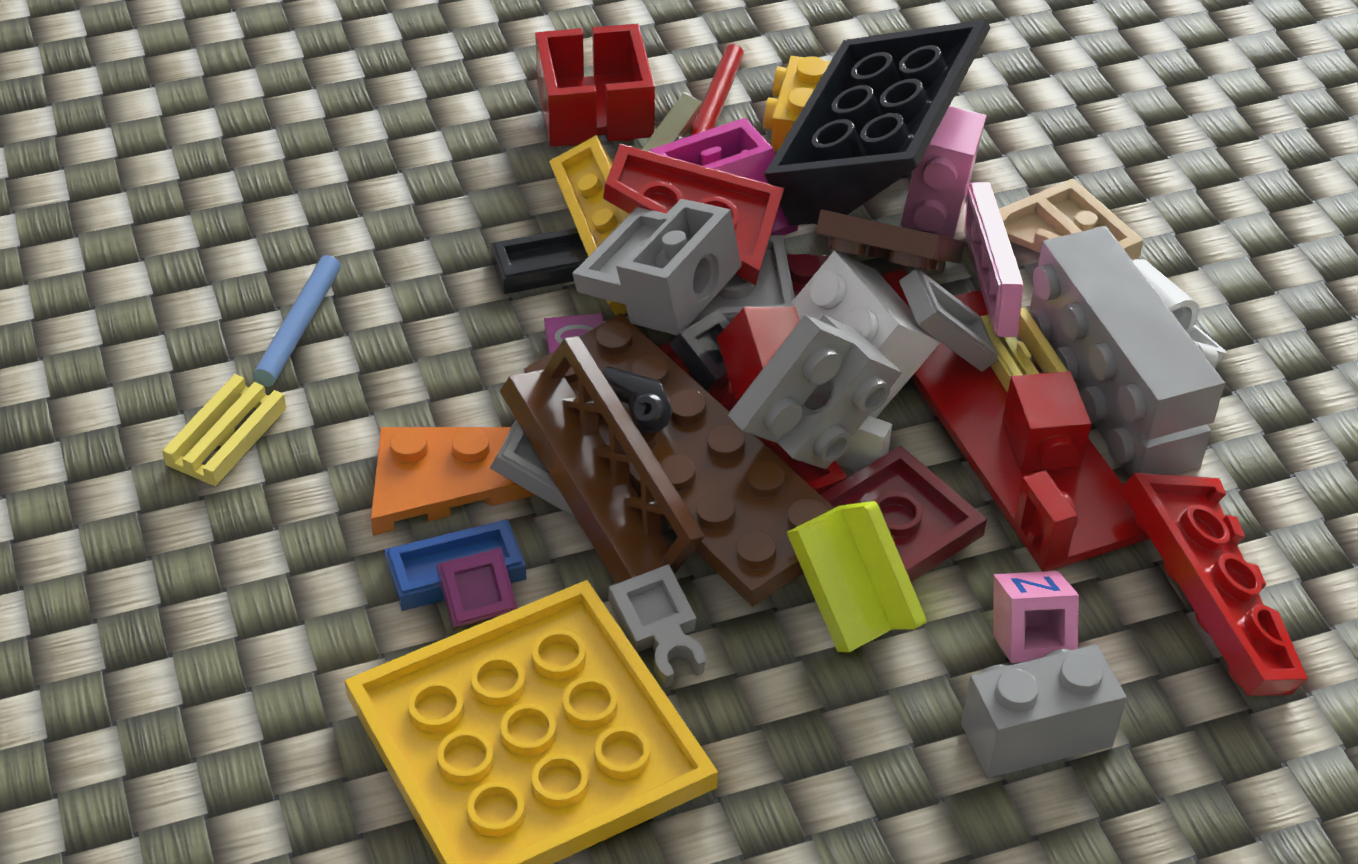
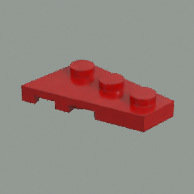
M619 144L605 182L603 199L629 214L636 207L667 214L680 199L730 209L742 266L736 275L756 286L784 188Z

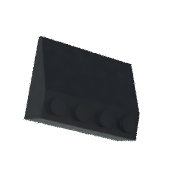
M987 19L843 40L764 173L770 185L784 188L780 207L790 226L817 225L821 209L848 215L917 168L990 30Z

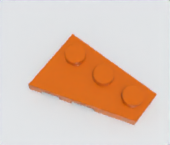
M381 427L371 512L373 535L395 530V521L426 514L428 522L450 517V508L482 500L491 506L535 496L532 492L490 469L511 427Z

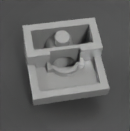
M680 199L667 214L636 207L572 273L577 292L625 304L631 324L678 335L679 332L685 330L742 267L731 210Z
M805 314L728 416L742 431L778 443L793 459L827 469L833 461L840 458L847 451L851 444L852 436L867 417L885 403L890 394V388L902 372L856 328L824 314L820 320ZM831 390V396L828 402L826 403L827 396Z

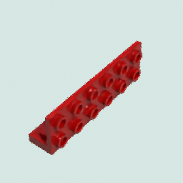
M901 269L882 274L885 281L910 308L899 282L907 275L906 272ZM976 290L955 296L979 316L988 315L985 301L980 291ZM940 342L912 375V380L1042 572L1051 571L1150 539L1148 534L1136 523L1133 517V510L1120 491V488L1123 486L1122 482L1089 438L1080 467L1021 472L1002 420L1007 392L991 366L981 372Z

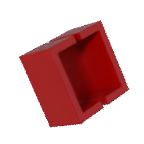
M639 23L592 27L593 76L584 77L582 28L535 32L537 85L550 147L578 146L596 135H606L607 141H631L652 136L655 130V84Z

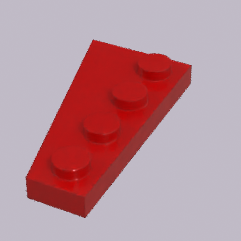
M1134 473L1120 488V491L1133 510V517L1136 523L1148 534L1164 560L1166 572L1178 583L1193 607L1198 624L1211 636L1227 662L1228 671L1232 679L1243 688L1247 696L1292 695L1308 680V677L1279 612L1264 605L1259 593L1266 586V582L1259 566L1246 562L1240 552L1238 544L1245 535L1237 517L1228 514L1225 516L1219 502L1226 495L1220 478Z

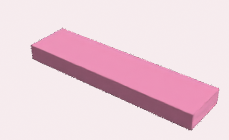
M970 183L967 190L964 234L993 332L996 333L997 337H1018L1024 284L990 183Z

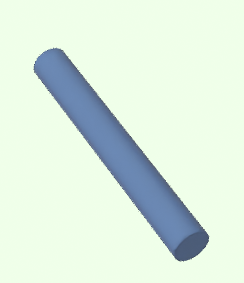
M329 255L320 258L255 368L253 378L257 383L266 387L275 384L341 269V264L336 258Z

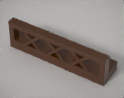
M580 337L564 338L544 370L509 376L499 392L615 583L623 582L668 564L675 575L705 535ZM571 366L578 376L579 397L575 395L564 377ZM599 413L602 414L609 425L610 446L606 445L599 433ZM629 463L634 465L640 475L641 496L636 493L630 483ZM661 514L666 516L678 536L671 547L662 534Z

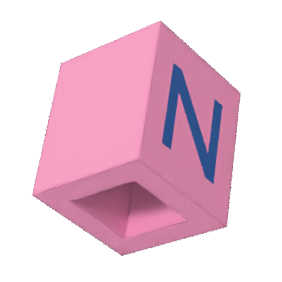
M1059 571L994 574L993 637L1011 663H1022L1042 658L1048 653L1059 649H1078L1079 595Z

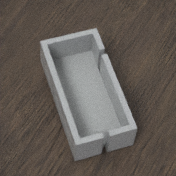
M1106 226L1042 241L1038 267L1033 272L1034 289L1028 312L1066 369L1071 371L1090 421L1106 441L1114 462L1122 465L1130 477L1134 473L1178 475L1200 469L1211 434V429L1207 424L1213 423L1225 386L1224 380Z

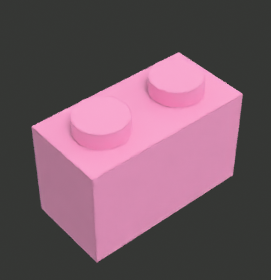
M949 106L919 165L912 171L900 226L954 239L966 200L986 115Z

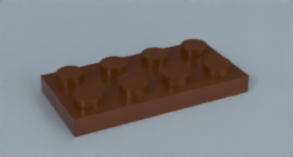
M822 209L816 229L817 234L832 237L830 249L861 256L888 259V262L943 272L946 261L961 263L965 246L964 241Z

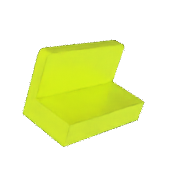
M875 501L837 506L786 532L837 652H851L890 630L916 629L926 624L925 614L882 512Z

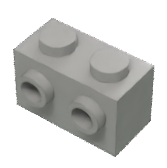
M1098 644L1074 650L1059 649L1048 653L1042 658L1010 666L1004 664L994 665L983 670L981 673L970 675L961 726L988 779L1113 746L1127 696Z

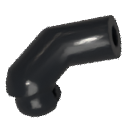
M609 366L604 369L602 374L620 402L628 404L633 421L640 430L646 433H655L661 431L669 424L673 409L665 388L659 380Z

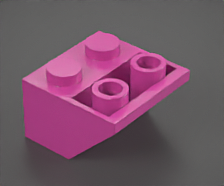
M746 118L649 150V152L766 184L769 183L764 173L775 156L773 147ZM779 206L771 236H784L798 231V225L790 226Z

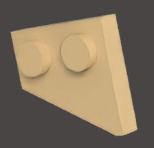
M1074 178L999 209L1009 241L1038 253L1041 252L1042 241L1106 226L1131 260L1140 257L1143 239Z

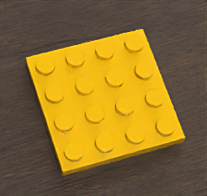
M588 580L344 680L348 700L440 864H554L717 788V769Z

